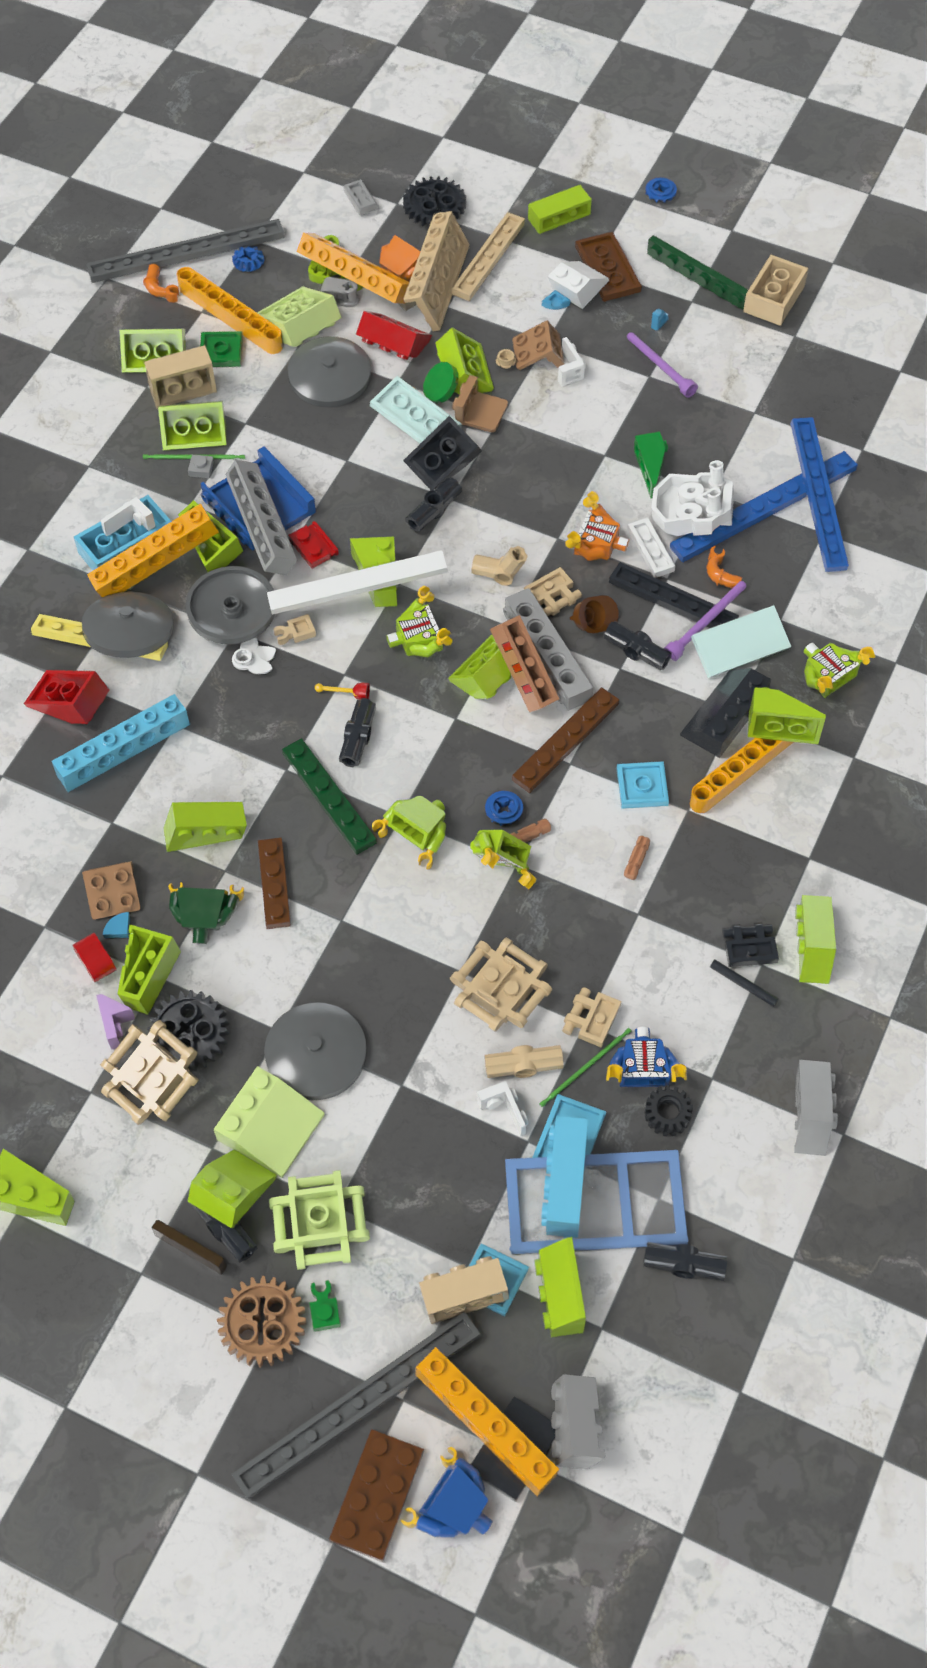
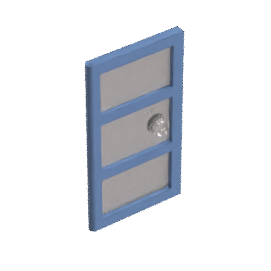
M678 1150L585 1155L578 1238H572L574 1251L646 1247L647 1242L668 1246L688 1245L689 1238L687 1236ZM547 1157L505 1159L511 1244L509 1250L511 1254L539 1253L540 1249L567 1238L546 1235V1226H541L543 1202L548 1203V1200H544L545 1176H551V1174H546Z

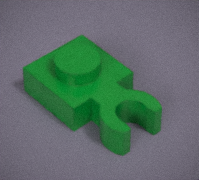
M329 1280L325 1281L326 1289L323 1292H318L315 1283H311V1293L317 1299V1301L309 1302L314 1332L341 1327L337 1299L328 1298L332 1292Z

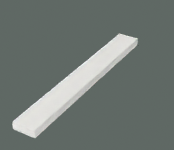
M441 550L267 592L273 615L447 573L448 570L443 551Z

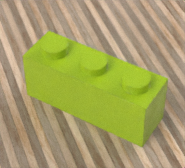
M577 185L528 204V220L536 231L541 234L590 215L592 199L581 185Z

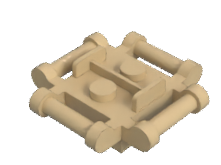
M507 937L504 938L496 951L491 949L486 942L479 941L475 946L476 950L458 972H454L450 977V980L456 986L464 990L456 997L454 1005L459 1008H465L489 1024V1028L494 1032L504 1022L507 1023L508 1021L519 1028H523L528 1022L527 1018L544 996L547 997L552 991L548 983L538 980L548 964L543 960H536L515 946L513 941ZM507 952L532 968L533 971L530 974L526 972L524 966L506 955ZM483 956L489 959L471 982L465 979ZM533 989L536 990L520 1012H516Z
M161 1020L152 1025L148 1035L132 1024L128 1029L129 1033L110 1057L108 1059L105 1058L100 1064L102 1068L114 1076L111 1081L104 1085L101 1093L107 1098L111 1097L127 1111L137 1125L142 1124L152 1111L159 1118L167 1121L171 1116L170 1112L188 1089L191 1086L194 1087L199 1081L187 1068L195 1059L197 1051L192 1047H187L168 1031L166 1025ZM161 1037L181 1055V1059H176L157 1040ZM136 1039H139L141 1044L121 1069H119L116 1064ZM123 1085L145 1104L139 1109L118 1089Z

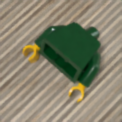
M180 882V887L174 889L172 883L168 886L171 893L169 909L177 923L181 924L185 929H193L192 943L207 944L208 930L218 931L221 926L226 925L235 912L239 901L244 898V887H241V891L234 892V885H230L229 895L225 889L184 888L182 882Z

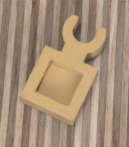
M308 614L288 620L287 627L276 626L273 628L275 636L283 635L277 637L279 645L286 644L292 638L297 643L316 637V631Z

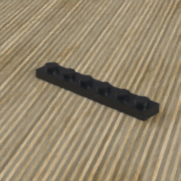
M619 562L609 577V583L695 622H698L715 606V604L621 562ZM724 609L706 627H716L738 619L739 615Z

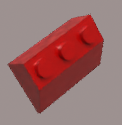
M363 311L355 334L362 337L361 341L370 345L377 343L380 345L379 349L386 352L393 350L397 352L396 356L406 360L409 357L417 358L432 338L431 334L381 313Z

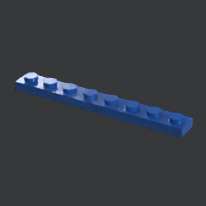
M813 417L792 419L790 423L825 572L845 571L848 569L849 564Z

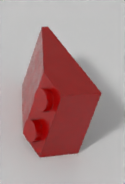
M46 670L24 702V705L69 723L88 724L100 704L103 703L110 689L96 671Z

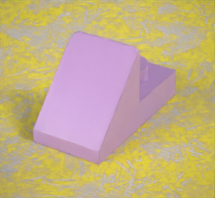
M103 994L96 995L111 1050L116 1049L120 1044L119 1038L124 1037L120 1024L134 1020L135 1016L130 1007Z

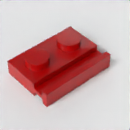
M313 521L312 525H306L288 535L291 544L311 569L330 560L331 556L339 555L338 548L316 521Z

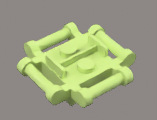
M341 1170L333 1171V1174L296 1179V1176L288 1177L289 1195L269 1199L270 1209L273 1210L276 1242L273 1243L274 1252L286 1253L290 1250H295L297 1270L306 1269V1266L338 1261H343V1264L351 1263L349 1242H365L370 1240L369 1230L366 1229L362 1198L365 1196L364 1187L352 1186L343 1188ZM351 1198L353 1204L355 1230L352 1231L347 1230L344 1199ZM290 1206L293 1239L286 1240L283 1208ZM341 1243V1250L304 1255V1248Z

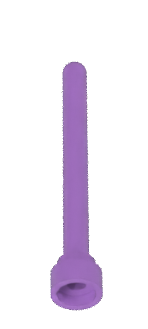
M630 332L627 334V339L679 385L680 392L685 397L689 398L696 393L698 389L697 383L692 379H684L634 333Z
M740 581L678 641L670 642L664 647L665 650L672 653L671 659L673 661H677L683 655L684 647L692 640L691 636L701 632L746 588L744 581Z

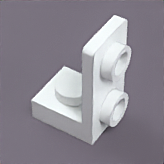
M567 337L562 339V351L569 363L559 366L558 382L561 387L584 379V370L586 369L584 358H580L575 345L570 343Z
M135 497L101 520L103 532L106 536H109L133 519L139 526L143 525L150 531L156 527L153 513Z
M504 1081L477 1092V1102L481 1110L497 1108L505 1101L520 1136L526 1135V1125H529L525 1112L523 1110L519 1111L517 1107L518 1097L514 1088L509 1089L507 1082Z

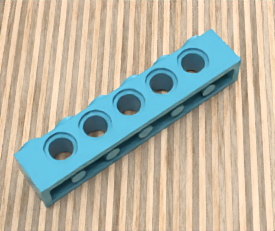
M173 694L54 759L52 764L56 775L67 792H70L189 726L187 711L176 695Z

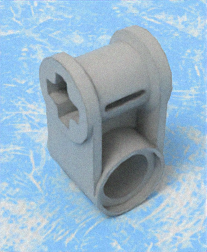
M325 278L320 292L333 295L337 305L354 307L359 303V296L356 294L357 283L349 279Z

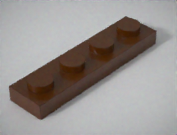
M282 837L258 840L266 929L291 927Z

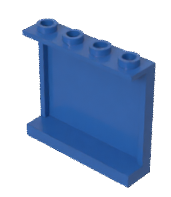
M265 446L258 449L259 459L253 463L258 464L286 531L316 513L315 499ZM227 478L210 488L202 482L201 497L205 504H210L213 507L217 517H222L225 520L228 529L236 532L243 545L247 544L252 551L255 550Z

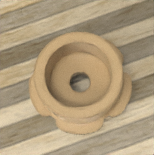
M504 349L498 353L496 359L498 366L508 369L515 365L516 358H514V353L511 350Z

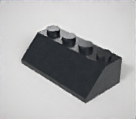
M752 668L729 670L682 730L680 736L720 758L749 719L754 688H769L771 679Z

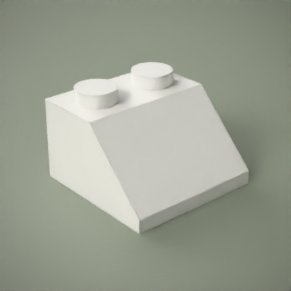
M580 261L561 262L548 276L553 291H558L570 299V302L582 309L609 281L608 277Z

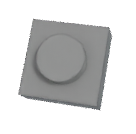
M192 454L188 475L190 477L210 479L214 464L213 457Z

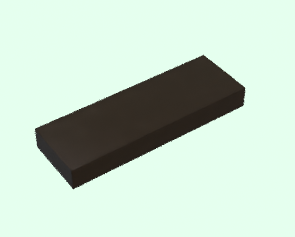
M156 1220L151 1227L154 1235L220 1275L223 1274L226 1269V1263L222 1256L160 1220Z

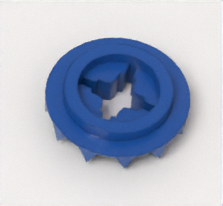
M655 178L646 185V195L649 196V200L655 199L656 203L658 201L663 203L666 200L672 201V198L676 196L677 187L673 181L667 178Z
M250 246L247 248L241 247L240 250H235L232 256L233 265L238 270L245 272L257 270L264 263L263 252L258 250L257 246L253 248Z
M495 792L486 801V816L491 819V822H497L500 826L508 823L511 825L514 821L519 820L523 813V803L513 792ZM500 806L503 807V808H504L505 806H508V811H509V812L503 811V812L501 813V812H500Z

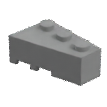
M799 1060L795 1091V1107H797L798 1120L795 1121V1130H798L794 1145V1153L826 1156L831 1131L837 1128L838 1121L837 1113H833L837 1097L836 1093H832V1089L835 1087V1073H831L830 1062Z
M563 1374L553 1383L551 1391L552 1400H555V1411L552 1414L551 1424L552 1428L556 1429V1437L552 1442L551 1454L555 1458V1465L557 1467L589 1469L605 1459V1450L599 1449L597 1435H602V1426L596 1425L595 1411H599L596 1377Z

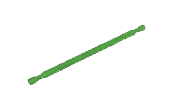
M143 455V459H191L192 455ZM203 455L212 456L213 459H245V455Z
M626 1029L621 1036H618L554 1090L545 1100L541 1101L539 1105L541 1107L545 1106L550 1099L558 1095L617 1045L623 1037L631 1033V1029Z

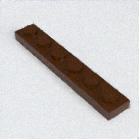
M601 687L512 775V781L530 794L619 705V699Z

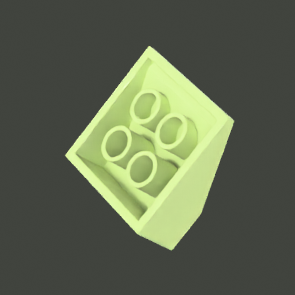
M306 287L299 288L257 312L281 330L282 343L292 347L301 345L306 338L318 335L320 330L333 326L335 321L341 319L333 295Z
M257 1066L215 1126L214 1132L217 1141L233 1150L235 1149L283 1178L325 1113L281 1079Z

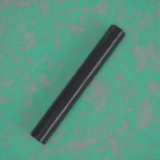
M716 959L711 963V969L773 1007L777 1004L779 998Z

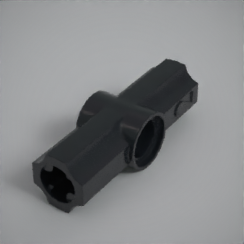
M453 477L447 478L436 490L428 491L424 495V501L405 518L410 529L415 532L421 531L430 521L440 518L444 513V508L462 492V487Z
M614 621L608 625L604 633V639L622 648L625 655L631 660L638 661L641 659L661 671L666 668L671 659L672 653L653 643L650 636L643 631L633 632Z
M362 698L357 700L351 720H348L346 723L339 762L347 767L359 766L364 746L369 743L372 729L371 723L376 710V704L370 699Z
M191 1204L206 1222V1226L218 1242H223L239 1263L246 1261L253 1255L257 1245L242 1229L239 1221L233 1228H230Z
M647 1242L643 1266L670 1271L674 1276L692 1279L697 1276L724 1281L727 1269V1256L700 1252L698 1248L686 1244H679L673 1247Z

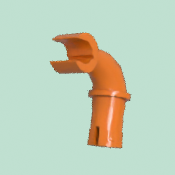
M156 264L149 265L147 276L143 280V284L149 293L156 297L166 298L171 303L177 302L179 287L176 285H168L166 288L160 287L158 281L160 267Z
M714 546L711 548L708 556V576L717 586L720 584L732 589L742 581L743 577L725 572L723 568L721 570L718 567L723 562L725 550L723 549L722 553L717 555L714 552L716 547Z

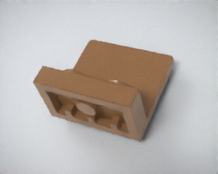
M548 320L513 338L516 367L518 370H522L545 357L549 362L552 361L557 368L564 365L560 334Z
M132 861L82 872L92 919L140 910Z

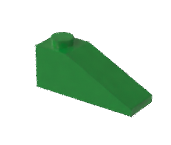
M660 431L637 435L634 442V453L650 498H653L654 488L659 483L665 452H668L667 442L665 439H662Z

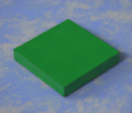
M242 331L201 332L200 347L205 345L213 367H241Z

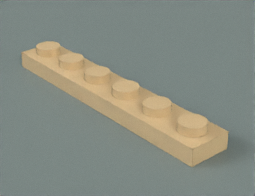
M508 212L505 214L453 286L452 295L467 301L472 299L525 225V218Z

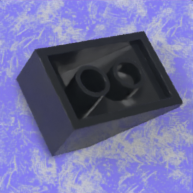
M448 416L403 461L430 490H435L447 478L453 477L465 468L482 450Z

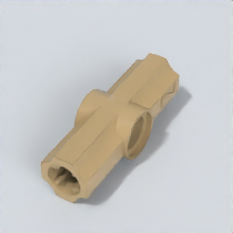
M521 1045L513 1048L510 1052L484 1055L487 1078L515 1075L517 1078H527L534 1076L540 1071L563 1069L564 1067L560 1045L534 1049L529 1045Z

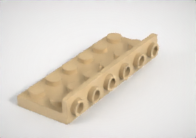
M452 211L440 212L433 216L404 296L405 303L416 301L417 307L420 308L426 322L433 331L441 329L452 297V288L458 280L470 245Z

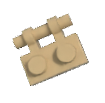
M561 567L524 587V590L527 588L531 590L540 605H546L543 610L547 616L559 613L561 608L575 604L576 600L582 597L580 590L577 589L574 592L569 590L573 587V581ZM558 595L563 597L556 602L553 600Z
M583 987L573 1000L574 1006L564 1019L565 1025L562 1031L567 1035H571L574 1028H580L579 1039L602 1048L622 1001L598 992L595 1000L590 999L591 991ZM583 1009L590 1010L586 1019L580 1017Z

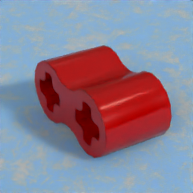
M95 933L72 945L94 983L117 970Z

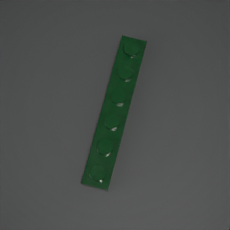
M652 235L648 239L647 255L744 310L748 289L660 238Z
M301 738L284 747L282 754L355 854L358 855L377 844L376 837Z

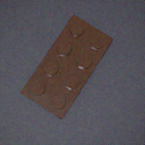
M613 231L575 241V248L583 263L609 278L606 285L599 291L603 302L641 292L642 286Z
M371 1429L329 1541L383 1562L424 1449Z

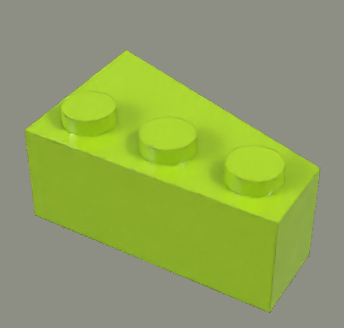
M802 895L800 905L796 904L795 919H799L796 926V936L799 937L797 953L799 954V982L829 984L836 953L832 897Z
M129 925L130 937L125 948V965L122 966L117 994L124 1005L132 1010L149 1014L181 950L172 936Z
M3 1149L0 1155V1211L66 1226L75 1203L70 1192Z

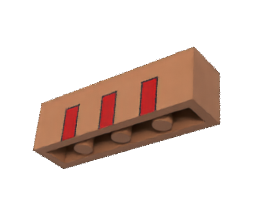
M518 615L491 628L490 631L528 711L539 710L559 700L521 616Z

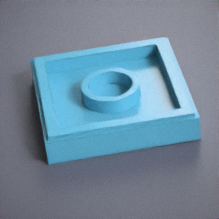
M664 761L617 764L616 770L621 809L669 805Z
M481 1243L469 1267L476 1265V1261L484 1257L491 1256L492 1259H499L508 1288L509 1299L505 1302L489 1305L487 1308L505 1317L529 1267Z

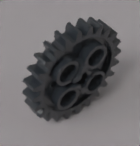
M430 176L429 180L423 177L422 182L415 180V185L410 184L409 189H405L403 209H405V214H409V219H414L415 224L421 221V226L427 223L430 227L433 216L440 212L452 211L454 217L460 219V214H464V209H466V194H464V189H460V184L455 185L454 180L448 182L447 177L444 180H440V176L437 179H433Z
M193 990L189 991L187 997L180 991L178 999L170 995L171 1002L168 1004L162 1000L161 1003L164 1008L162 1010L155 1008L154 1010L158 1016L157 1018L150 1017L149 1020L152 1023L161 1020L166 1025L167 1030L170 1027L176 1026L172 1034L185 1045L191 1044V1047L197 1051L195 1059L189 1066L194 1071H197L199 1063L206 1068V1060L208 1058L215 1062L213 1054L215 1052L223 1053L219 1045H226L228 1043L223 1038V1036L230 1034L226 1028H223L229 1025V1021L224 1018L227 1014L223 1009H220L221 1005L218 1001L214 1002L211 995L205 998V994L202 991L198 993L197 997ZM194 1009L195 1013L193 1016L186 1018L187 1012ZM190 1028L191 1032L187 1034L186 1030ZM204 1028H211L208 1034L201 1036ZM161 1037L157 1040L176 1059H181V1055Z

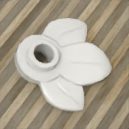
M255 637L252 640L241 643L240 649L232 657V663L239 670H249L253 674H266L272 670L269 662L274 658L276 649L268 646H258V640Z

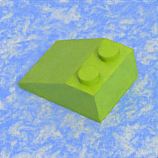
M767 687L754 688L749 711L747 737L818 744L826 715L780 690Z
M234 1149L207 1164L191 1181L188 1202L228 1227L233 1228L276 1180L277 1175Z

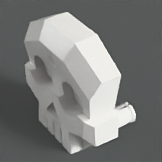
M712 461L709 464L710 472L698 473L696 476L669 474L654 488L652 518L665 533L674 536L693 533V536L709 535L720 525L732 526L733 482L724 477L723 462Z

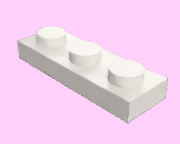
M645 518L629 523L627 530L652 575L657 578L675 572V565L650 520Z

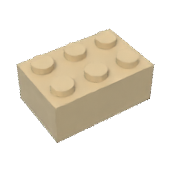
M770 255L746 294L743 312L781 326L805 287L808 268Z
M205 345L144 362L150 391L156 408L217 392L212 362Z
M491 1256L477 1260L476 1265L466 1267V1265L455 1266L450 1269V1273L441 1276L439 1273L429 1274L423 1277L424 1281L419 1282L431 1324L457 1317L463 1312H473L509 1299L508 1288L499 1259H492Z

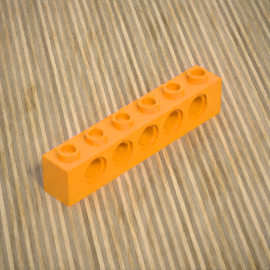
M303 232L297 249L298 253L393 303H405L404 296L409 285L408 281L316 233Z
M200 503L88 573L87 576L101 597L124 592L216 535L219 531Z
M436 1347L416 1367V1376L538 1497L557 1476L559 1468Z

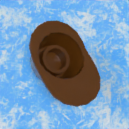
M600 595L588 597L578 603L574 608L573 615L569 618L574 621L577 628L593 634L604 632L611 622H617L619 610L611 597Z

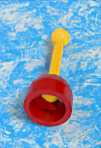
M361 682L357 683L353 688L323 686L318 683L315 685V691L353 693L357 700L362 698L369 699L370 684Z

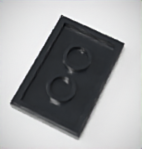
M514 1396L503 1414L546 1455L553 1440H555L556 1429L552 1428L551 1420ZM483 1444L471 1465L479 1471L483 1481L516 1502L526 1485Z

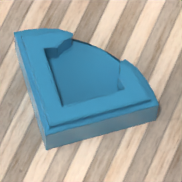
M556 290L542 300V306L551 310L563 309L570 305V299Z
M662 309L655 310L652 313L651 328L656 331L659 330L668 321V314Z
M129 912L120 913L111 918L103 930V937L129 938Z

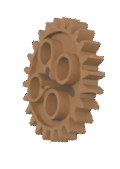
M262 1276L260 1283L257 1284L252 1277L250 1286L240 1282L242 1290L238 1292L232 1288L231 1291L234 1297L232 1299L224 1297L227 1307H219L220 1313L225 1316L217 1318V1323L224 1326L218 1329L219 1336H225L221 1340L223 1346L230 1345L227 1350L229 1355L237 1352L236 1359L238 1362L246 1357L248 1366H251L254 1360H257L259 1367H262L264 1360H268L270 1366H273V1358L276 1356L283 1362L284 1357L282 1353L286 1351L292 1355L291 1344L300 1346V1341L296 1336L305 1335L304 1329L299 1327L307 1324L306 1318L300 1317L306 1313L305 1307H298L302 1303L301 1297L293 1298L296 1293L295 1289L291 1288L286 1291L287 1284L285 1281L277 1286L276 1277L272 1278L270 1284L266 1282L265 1276ZM265 1298L264 1315L266 1320L263 1322L264 1339L263 1344L259 1345L260 1328L257 1322L261 1320L260 1300ZM254 1303L256 1307L252 1312L245 1313L242 1311L244 1305ZM274 1303H281L283 1305L281 1311L276 1313L269 1311ZM252 1330L255 1332L251 1339H241V1334L244 1331ZM280 1330L282 1335L277 1340H270L268 1335L271 1331Z

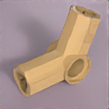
M518 545L514 548L511 547L505 556H502L500 559L476 554L473 559L471 573L494 578L498 584L508 586L512 584L514 576L526 562L528 555L525 553L524 548Z

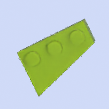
M193 500L178 516L180 517L199 504ZM208 513L219 533L196 546L195 549L207 572L226 567L243 552L238 538Z
M394 537L350 538L351 555L358 566V570L395 562ZM396 585L368 591L375 607L397 606Z
M172 802L163 827L167 852L242 839L247 827L243 802Z

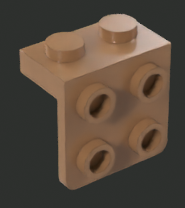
M469 375L466 383H462L460 395L454 399L452 409L455 410V419L461 424L493 433L496 431L507 409L508 401L478 392V377Z

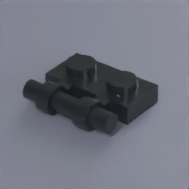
M762 922L754 923L752 926L734 924L732 927L722 928L723 938L732 937L734 939L725 941L728 967L778 963L779 956L775 937H765V934H773L772 924L763 925ZM751 935L755 936V938L743 939L742 937Z

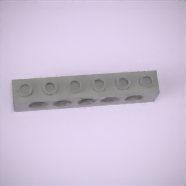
M235 459L225 475L264 572L287 575L297 562V558L258 464Z
M527 588L505 597L503 613L506 619L509 620L518 615L521 616L559 697L558 702L564 704L568 711L585 704L593 696V687L531 590Z

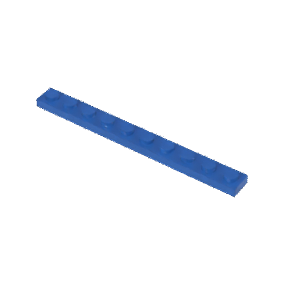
M845 451L824 461L829 484L856 471L858 466ZM802 473L733 509L732 526L720 525L709 535L693 536V533L686 534L671 542L670 549L683 563L807 497Z

